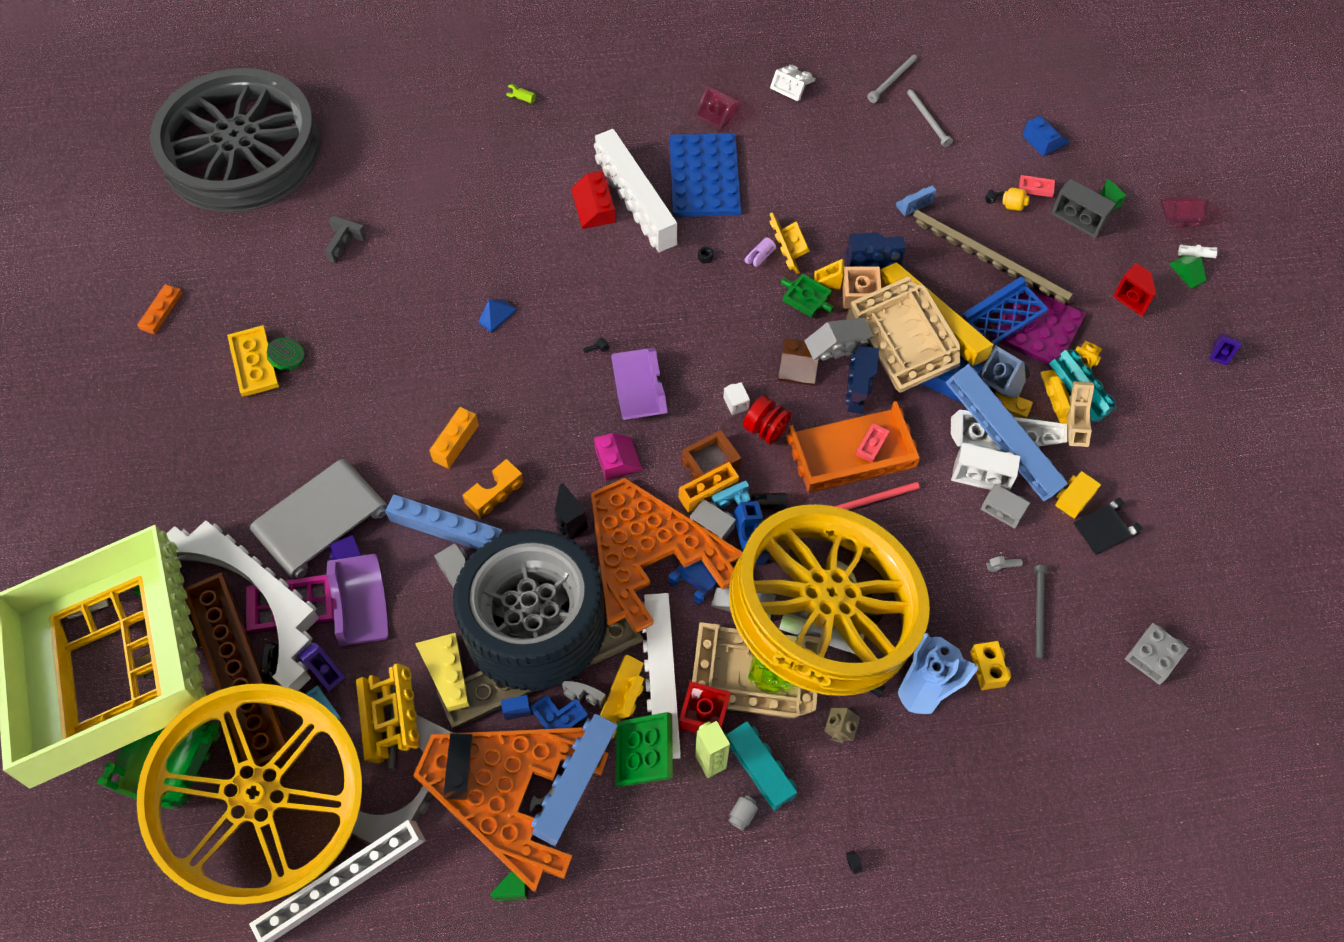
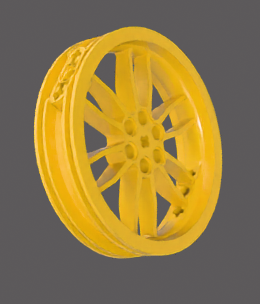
M816 504L794 506L781 510L764 520L750 536L743 553L734 567L729 585V603L734 623L741 638L755 657L770 671L785 681L805 690L825 695L846 696L861 694L880 687L889 681L918 647L924 637L929 621L930 606L927 587L921 571L909 552L893 535L877 523L855 512L834 506ZM799 538H814L833 543L827 557L825 570L822 569L810 549ZM785 540L802 565L792 559L777 542ZM839 545L855 553L846 571L837 568ZM766 549L782 570L795 582L786 580L755 581L753 579V571L760 554ZM860 557H862L880 573L884 580L852 583L848 577L859 562ZM893 592L896 601H882L865 597L864 595ZM757 593L779 594L795 599L760 602ZM805 611L809 615V619L799 632L794 643L774 625L767 614L783 615ZM864 613H900L902 631L895 647L878 626ZM812 624L821 627L818 654L810 649L802 648L803 646L801 645L807 630ZM833 625L836 626L848 646L863 663H846L824 658L831 640ZM857 630L864 634L885 657L881 659L876 658L859 636Z

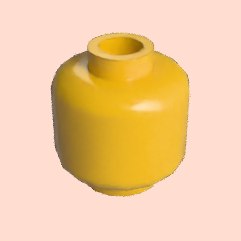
M1012 187L1005 191L1003 205L1008 210L1022 211L1025 206H1028L1030 196H1027L1025 189Z

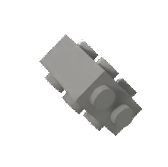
M1152 623L1125 657V660L1160 685L1169 676L1189 648L1179 639L1169 635L1164 628Z

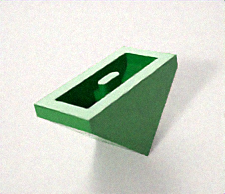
M1106 179L1101 195L1116 203L1114 211L1122 206L1126 194L1111 180Z
M1183 256L1170 262L1169 265L1191 289L1206 282L1202 257Z
M511 871L492 891L490 896L495 902L527 900V885Z

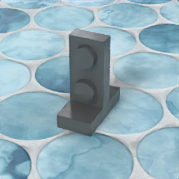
M331 216L329 223L332 231L336 232V234L325 249L329 262L336 263L337 259L342 256L346 245L350 243L351 238L364 241L366 233L361 224Z

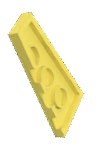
M456 633L415 643L448 712L468 707L469 701Z

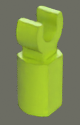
M515 84L508 85L509 88L513 89V93L508 92L506 94L508 97L515 96L517 99L527 103H534L536 93L523 88L518 89Z

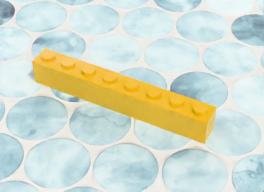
M897 262L880 269L881 287L883 288L906 277L912 278V281L918 285H923ZM926 288L959 342L960 355L972 366L987 360L992 352L993 344Z

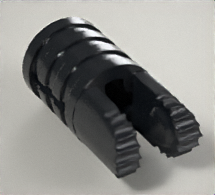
M767 492L753 493L751 495L752 501H759L761 510L786 509V493Z

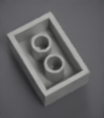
M865 317L827 322L809 336L805 343L813 360L822 359L824 361L831 357L835 359L845 355L850 357L852 352L855 353L857 346H866L874 335Z

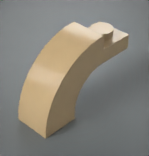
M1073 382L1072 393L1068 401L1071 408L1067 415L1069 446L1089 447L1092 432L1090 407L1094 390L1093 382Z

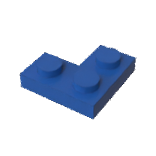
M548 695L530 706V710L544 729L575 728L589 717L577 699L561 710L556 708Z

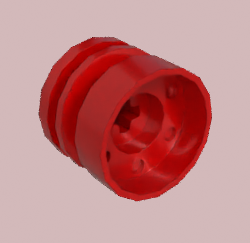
M762 395L749 409L742 427L753 435L760 431L759 439L765 440L768 445H773L786 430L792 413L787 409L784 410L781 405L775 408V401Z

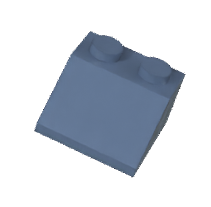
M995 345L979 377L983 382L1000 393L1017 398L1026 382L1025 362Z

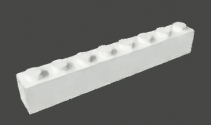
M669 593L645 594L644 602L642 603L654 620L653 625L642 630V633L647 634V640H643V650L648 652V659L644 660L645 672H649V679H645L646 692H650L651 699H647V712H652V715L664 712L672 713L673 759L680 758V740Z
M411 820L405 821L251 922L249 925L257 941H275L424 843L426 840L417 823Z

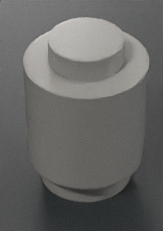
M746 795L744 798L739 797L729 814L730 819L728 822L736 828L744 830L745 827L749 826L758 810L757 802Z

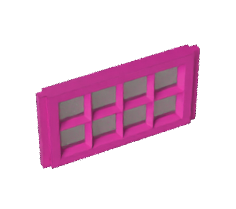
M327 575L284 580L289 585L288 589L290 591L295 589L303 597L302 601L305 603L309 601L317 608L315 613L319 619L314 624L334 621V609H337L336 601L331 596ZM255 585L246 587L247 633L276 630L277 626L273 612L264 595Z

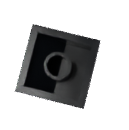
M564 483L560 484L555 505L556 518L554 519L557 523L556 529L561 536L564 535L569 539H573L588 529L586 511Z

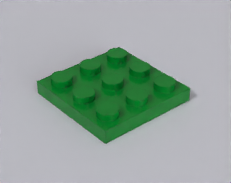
M664 712L618 721L616 728V786L625 787L673 779L672 713Z

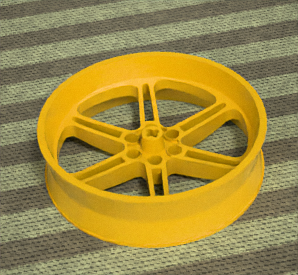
M245 684L222 689L199 699L180 712L160 733L151 747L140 774L137 790V814L141 834L148 851L161 870L179 886L199 897L226 904H254L276 900L290 895L316 880L334 863L351 837L360 810L362 794L360 763L354 744L344 726L325 706L308 695L291 688L271 684ZM263 703L275 705L293 711L303 719L302 726L263 767L255 765L237 717L238 708L243 704ZM227 713H230L248 759L239 763L226 723L225 715ZM210 720H219L221 722L235 767L234 777L229 780L177 775L167 771L169 757L193 730ZM310 725H313L314 729L281 769L275 764ZM321 732L330 735L338 749L344 769L345 782L342 793L338 796L284 788L281 785L282 777L312 739ZM245 767L253 768L254 773L249 779H244L241 776V772ZM268 770L276 772V778L272 782L264 780V774ZM168 779L214 784L220 785L217 794L169 786L165 782ZM230 785H236L238 788L237 794L233 797H227L225 794L226 788ZM253 787H256V790L260 792L259 796H255V799H251V796L248 795V791L252 790ZM172 791L226 801L228 805L226 812L192 853L182 859L175 856L163 830L161 820L163 796L167 792ZM275 791H281L284 794L283 800L279 803L271 801V795ZM290 795L337 801L341 803V806L333 808L288 803ZM242 806L245 809L244 816L235 819L232 814L234 808ZM280 808L337 814L340 817V826L328 845L305 866L296 870L290 869L287 865L273 818L275 811ZM260 809H266L268 812L267 819L262 822L257 821L255 818L256 812ZM227 820L232 822L233 825L195 866H192L191 862L223 824ZM244 822H252L271 870V882L261 888H240L224 885L207 877L203 872L205 863ZM268 825L271 827L283 866L284 875L282 877H279L261 829Z

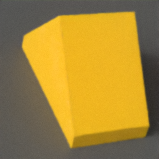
M838 260L816 270L814 280L829 289L840 290L844 272V260Z

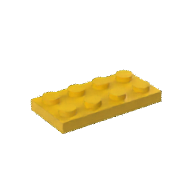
M264 326L227 335L241 396L246 397L278 388L279 384L275 368L266 357L269 343Z

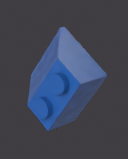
M1041 115L1027 121L1022 135L1043 157L1070 142L1049 120Z

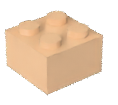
M844 267L842 278L844 309H852L850 302L881 289L880 267Z

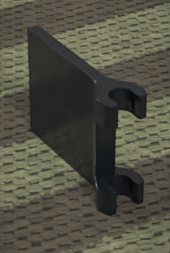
M1120 497L1074 522V525L1095 555L1128 538L1139 535L1140 531L1143 530L1139 523L1127 528L1116 513L1125 504Z

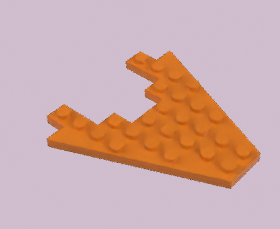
M626 478L591 493L608 626L626 618L634 632L637 633L654 624L653 618L635 592L650 585V579L642 568L673 553L684 568L702 560L721 589L729 587L734 570L732 565L737 563L743 553L742 551Z
M582 728L453 733L472 734L467 800L444 799L450 734H431L415 770L414 777L532 891L536 892L543 872L562 879L565 878L572 855L531 841L534 829L531 824L534 818L518 811L532 775L535 774L553 781L560 762H565L568 755L572 757L575 749L572 747L577 737L582 738L585 731ZM604 752L594 771L595 774L602 775L609 753Z

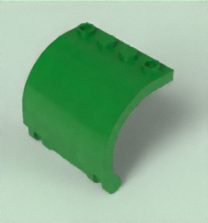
M211 722L208 725H201L193 730L169 757L167 771L177 775L200 777L201 773L198 770L201 764L205 765L210 757L211 752L208 750L211 743L215 744L221 732L218 731L220 725ZM165 728L123 746L114 763H106L104 767L105 772L96 783L137 800L138 784L144 762L154 742ZM113 774L119 775L116 783L111 781ZM168 779L165 782L169 786L190 789L192 784L196 785L197 783ZM172 791L167 792L162 798L161 808L178 810L181 806H186L191 795Z

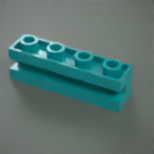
M1066 349L1060 354L1061 357L1059 359H1054L1049 363L1071 393L1074 381L1094 383L1090 407V419L1092 422L1101 421L1117 408L1114 404V398L1104 391L1101 381L1094 378L1092 369L1081 361L1082 357L1076 350Z
M747 721L728 733L726 738L730 743V749L775 812L782 807V804L787 801L790 802L796 797L797 786L791 778L788 779L785 776L782 764L778 760L775 761L771 756L772 751L768 744H763L759 739L760 734L754 725L750 726Z

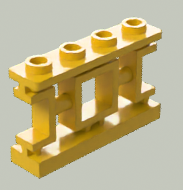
M398 663L389 668L390 678L380 682V677L373 675L369 676L368 679L364 677L356 679L364 761L377 764L384 762L385 759L389 758L388 747L398 744V749L404 751L419 747L411 672L409 667ZM396 686V693L391 694L390 688ZM382 691L383 698L378 699L377 692ZM393 703L395 718L385 722L383 707ZM400 726L401 733L396 735L395 727ZM387 731V739L382 740V733Z

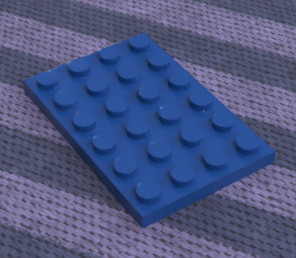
M735 133L669 135L673 217L741 215Z

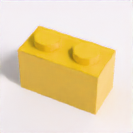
M1082 471L1077 477L1073 475L1068 481L1067 485L1069 487L1067 489L1062 488L1056 496L1058 501L1055 506L1074 519L1101 486L1100 483Z

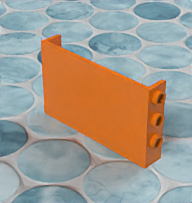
M897 401L893 402L891 410L797 432H795L793 425L789 426L788 434H786L787 443L793 449V460L798 463V474L800 477H803L808 493L917 468L920 460L916 441L910 435V426L908 423H905L903 409L899 408ZM874 423L889 430L890 433L874 462L871 463L855 454L871 425Z

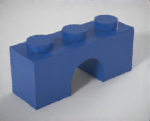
M759 501L740 502L733 512L742 552L750 536L763 519ZM765 549L758 557L755 565H764L771 557V554Z

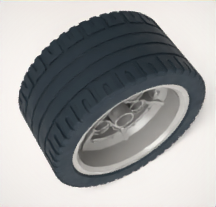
M542 529L513 531L485 543L483 547L477 549L476 553L470 556V559L461 568L453 592L455 618L472 661L489 679H493L494 682L501 683L505 687L509 686L512 689L519 688L525 691L526 689H529V691H535V689L544 690L547 687L549 689L554 687V685H561L564 681L571 680L573 676L579 675V672L585 670L586 666L590 665L593 658L598 654V650H600L605 638L604 634L606 633L607 625L600 575L591 556H589L586 550H583L581 545L576 544L574 540L564 535L561 536L559 533H552V531L548 530L543 531ZM516 587V592H515V591H509V590H511V589H513V588ZM570 602L569 612L567 613L562 608ZM549 613H555L552 616H547ZM494 617L502 619L504 622L497 627ZM514 620H519L517 623H511Z

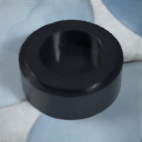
M854 850L847 852L846 860L853 874L862 872L861 863Z

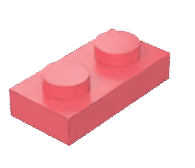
M1020 176L1019 188L1025 189L1027 194L1053 197L1055 180Z
M873 423L855 455L873 463L890 431Z

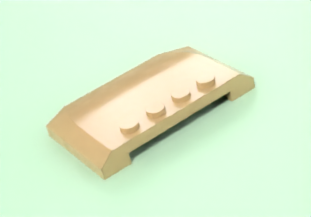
M906 277L850 302L855 318L865 317L874 335L869 340V343L873 348H879L878 359L899 393L960 366L959 342L926 287L916 284L912 281V278Z
M699 623L692 682L731 692L727 710L791 719L816 711L818 693L795 686L770 671L750 651L737 629L720 627L718 624ZM785 635L795 643L797 636ZM805 635L801 644L802 648L810 649L818 654L821 637Z

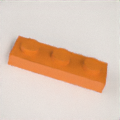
M165 284L137 324L138 328L156 334L183 294L181 289Z

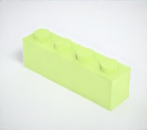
M717 721L713 723L707 722L701 725L697 731L695 757L707 778L723 771L727 767L730 743Z

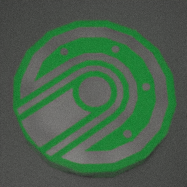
M277 338L269 343L266 357L269 363L277 369L294 370L303 363L305 353L303 347L293 339Z

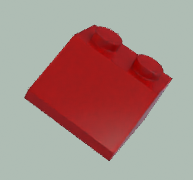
M1135 263L1124 274L1113 295L1114 298L1142 317L1156 295L1151 272Z
M690 681L679 718V729L697 734L698 728L701 725L715 721L718 722L722 729L731 692Z

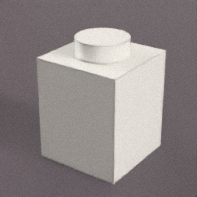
M741 382L730 384L724 388L723 398L732 415L749 410L750 399Z

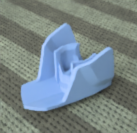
M925 633L922 641L914 651L913 662L898 690L899 698L909 712L932 714L941 700L966 686L977 671L978 666L964 660L959 648L945 639L930 637L929 634ZM941 649L946 650V655L941 653ZM934 664L937 665V666H936V671H935V670L933 669V667H932V665H934Z

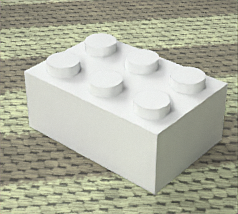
M962 443L954 463L951 481L989 490L993 488L994 484H997L1010 491L1018 474L1020 456L1010 452L996 451L993 448L979 447L972 443Z

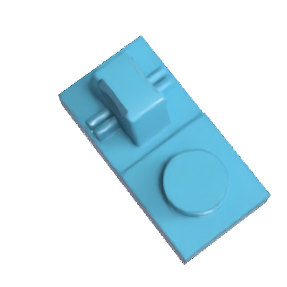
M747 481L711 495V502L715 503L720 509L726 508L733 501H736L738 505L740 502H750Z

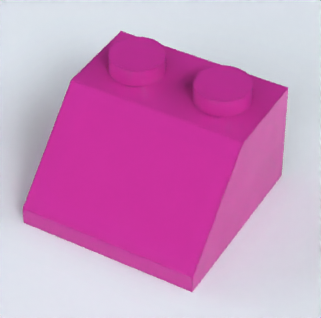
M610 433L594 438L595 451L606 481L642 471L631 437Z

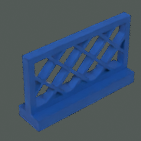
M1021 276L964 312L962 318L980 334L984 333L983 336L985 338L986 333L997 334V338L991 341L994 347L1047 313L1049 309L1027 287L1026 280ZM1025 292L1029 296V300L1018 299V295ZM1006 303H1015L1014 310L1004 309L1003 306ZM1017 304L1028 305L1027 311L1016 310ZM1030 305L1038 306L1041 310L1030 312ZM999 312L1000 319L989 318V314ZM1002 313L1013 314V321L1003 320ZM1015 314L1025 315L1026 320L1023 322L1015 321ZM978 321L986 322L985 328H977L974 323ZM988 322L998 323V330L987 329ZM1001 324L1012 325L1009 331L1000 330Z

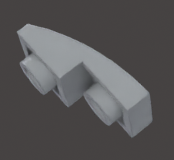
M564 681L562 684L565 691L564 695L572 701L577 699L581 702L586 696L585 699L594 706L597 704L603 707L606 702V694L591 686L573 681Z

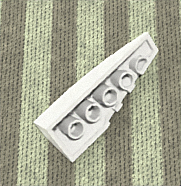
M958 410L951 417V436L958 447H961L962 443H972L979 447L993 448L996 451H1001L969 411ZM1014 417L1017 423L1026 430L1027 435L1038 446L1067 442V424Z

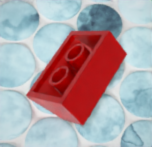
M604 172L587 173L571 188L582 229L616 223L615 208Z

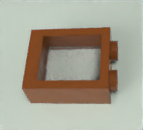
M722 430L682 450L681 463L690 470L693 480L730 462L734 470L741 466V457Z

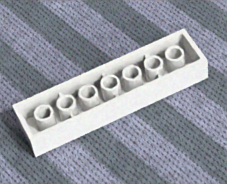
M611 129L595 135L596 143H594V148L596 150L595 160L597 164L602 166L605 176L610 178L612 187H616L620 199H624L628 211L633 213L634 220L641 225L643 234L649 237L651 246L655 247L659 253L677 245L676 220L615 130Z

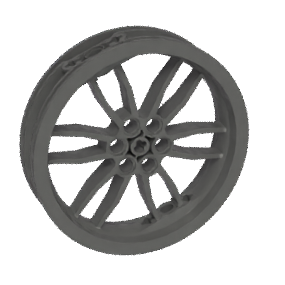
M252 68L216 71L185 84L175 91L160 107L153 120L150 133L153 154L173 191L186 202L215 212L250 211L281 200L297 189L310 175L317 162L320 150L319 133L312 119L309 103L302 91L291 81L278 74ZM251 100L257 101L247 115H244L248 102ZM236 102L234 116L230 119H226L216 108ZM268 102L290 110V112L275 114L261 119ZM208 112L218 121L212 123L199 116ZM191 123L208 133L178 140L182 132ZM291 123H294V125H295V126H289V127L280 128V127L286 126V125L291 124ZM298 137L293 147L284 157L266 145ZM191 151L177 156V154H179L180 152ZM260 155L276 163L267 168L255 157ZM244 159L248 160L259 172L252 176L236 179L239 162ZM211 160L203 179L188 175L180 170L181 167ZM228 163L223 181H214L219 172Z

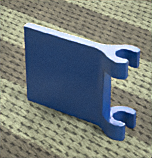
M702 560L686 568L680 564L668 576L670 578L668 583L672 586H675L683 578L696 587L698 590L694 594L695 598L693 601L699 605L717 583Z

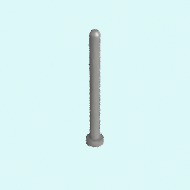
M912 55L875 91H871L867 95L868 100L876 103L879 100V95L917 60V55Z
M909 89L907 91L908 96L939 136L941 145L944 148L950 146L953 139L950 136H946L915 92Z

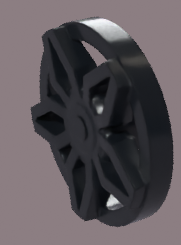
M268 642L264 649L262 659V676L264 681H274L272 676L277 669V656L279 652V645L275 642Z

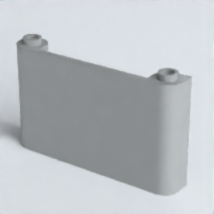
M340 459L256 519L251 524L250 530L291 580L299 579L306 575L308 569L306 563L370 515L374 519L384 517L388 505L346 459Z

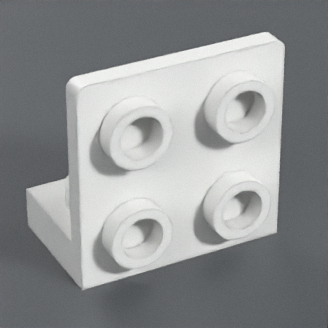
M789 65L776 70L770 89L799 101L805 85L815 82L816 78L812 77V74L809 72H801L798 70V67Z

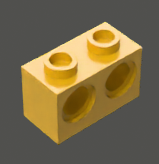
M999 642L975 644L970 654L973 663L978 666L976 675L980 689L988 690L1005 687L1011 678L1010 669L1005 665V653L1003 648L1000 647ZM985 653L991 654L993 659L987 658ZM990 672H995L999 678L992 677Z

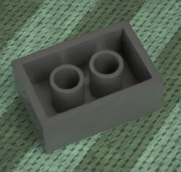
M1069 179L1060 190L1051 214L1096 238L1106 226L1116 203Z

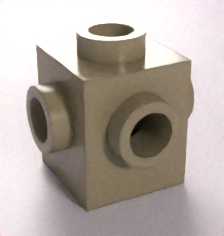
M831 708L825 732L832 736V740L839 743L853 741L860 717L848 708Z

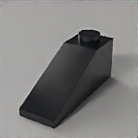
M450 733L444 799L467 800L472 734Z

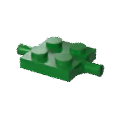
M802 273L793 282L785 277L780 282V284L788 288L782 301L812 318L822 308L830 313L833 312L835 307L826 302L831 296L832 290Z

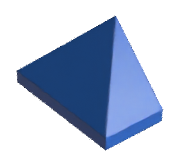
M504 299L488 300L478 322L492 333L516 312V308Z

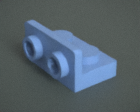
M933 185L923 188L919 192L908 195L896 202V207L904 216H907L916 210L932 204L936 189Z

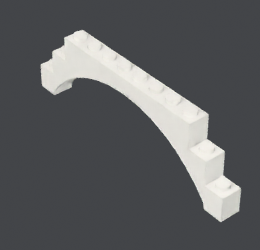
M204 521L191 534L184 529L180 531L174 526L167 533V536L171 542H175L179 550L177 557L180 561L210 563L231 570L255 585L264 595L273 612L279 639L277 671L272 677L278 685L299 691L311 679L307 673L309 669L301 662L298 655L312 644L311 640L313 638L306 631L319 619L315 613L317 608L309 601L306 603L302 601L303 597L295 589L290 591L288 589L289 585L281 578L277 580L275 573L270 568L266 567L264 569L259 559L255 556L252 558L248 556L249 552L242 545L236 546V541L229 534L224 536L222 534L223 530L217 524L211 525L209 522Z

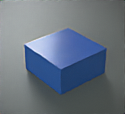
M527 695L501 700L505 720L531 716Z

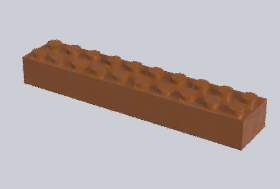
M219 573L184 588L187 593V599L185 600L190 609L191 617L217 690L245 684H267L263 680L261 667L229 582L224 575ZM263 703L243 704L238 708L237 717L255 765L263 767L286 744L288 739L275 705ZM227 713L226 715L242 760L246 761L248 759L231 714ZM291 747L275 764L276 766L290 759L293 755ZM245 767L246 770H247L251 775H253V773H254L253 768H251V767Z

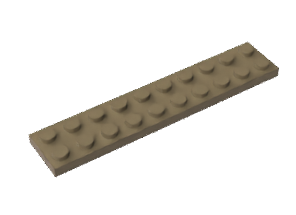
M919 210L915 211L913 215L916 219L915 222L924 230L929 228L935 236L939 238L946 237L945 239L954 246L961 245L962 250L972 255V253H975L981 261L985 263L988 261L992 262L991 264H993L994 268L1000 271L1003 269L1007 270L1008 275L1014 279L1022 276L1026 280L1027 286L1031 288L1034 286L1038 287L1040 293L1048 297L1051 294L1056 301L1062 304L1067 303L1070 305L1072 302V293Z
M626 618L609 626L607 624L602 646L590 665L586 667L588 668L643 642L640 632L635 633ZM479 671L464 678L469 706L448 712L439 691L436 692L450 725L455 730L502 708L501 700L523 695L528 696L539 689H535V691L526 689L525 691L519 688L505 687L501 683L498 684L493 679H489L486 674Z

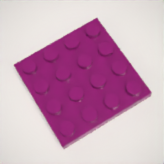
M1030 289L1049 309L1048 312L1009 336L1000 344L1050 366L1049 363L1052 360L1059 359L1061 357L1060 354L1069 348L1086 313ZM1023 292L1018 295V299L1029 300V296ZM1009 303L1006 309L1014 310L1015 303ZM1017 304L1016 310L1027 311L1028 305ZM1030 305V312L1041 310L1038 306ZM1004 313L1002 319L1013 321V314ZM1015 314V321L1023 322L1026 320L1025 315ZM1001 324L1000 330L1009 331L1012 325ZM992 334L991 339H996L997 334Z

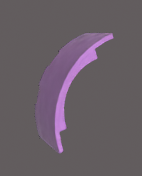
M652 347L613 353L611 355L623 420L668 413L662 382L660 383V380L657 381L660 371L656 349Z
M370 554L327 561V578L331 596L335 598L337 608L334 609L335 636L339 647L388 639L386 598L377 555Z

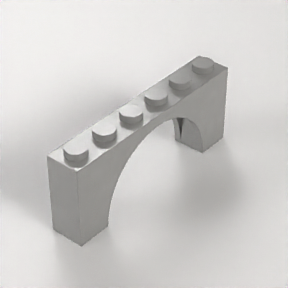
M418 715L416 717L419 748L423 752L431 734L452 733ZM422 786L414 800L396 812L372 815L359 811L351 836L370 845L407 820L415 821L418 825L417 821L420 815L425 814L430 805L429 800L432 794Z

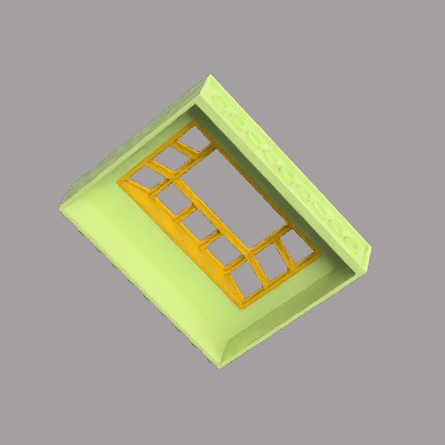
M153 525L0 592V733L3 771L29 789L165 728L180 712L206 696L201 684L203 676L198 668L200 660L195 653L197 644L191 632L194 628L188 616L191 613L185 600L187 599V593L182 585L184 578L179 569L182 567L177 557L179 550L175 542H171L168 539L164 530L161 531L156 525ZM139 585L143 610L126 617L118 595ZM111 598L119 621L97 630L89 608ZM82 611L90 634L68 643L61 619ZM145 619L147 636L131 643L129 626ZM121 629L132 700L79 723L71 652ZM149 644L152 662L135 669L133 651ZM154 671L156 689L139 696L137 678Z

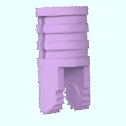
M764 238L746 256L745 262L747 264L753 262V265L758 267L776 249L775 243L770 238Z

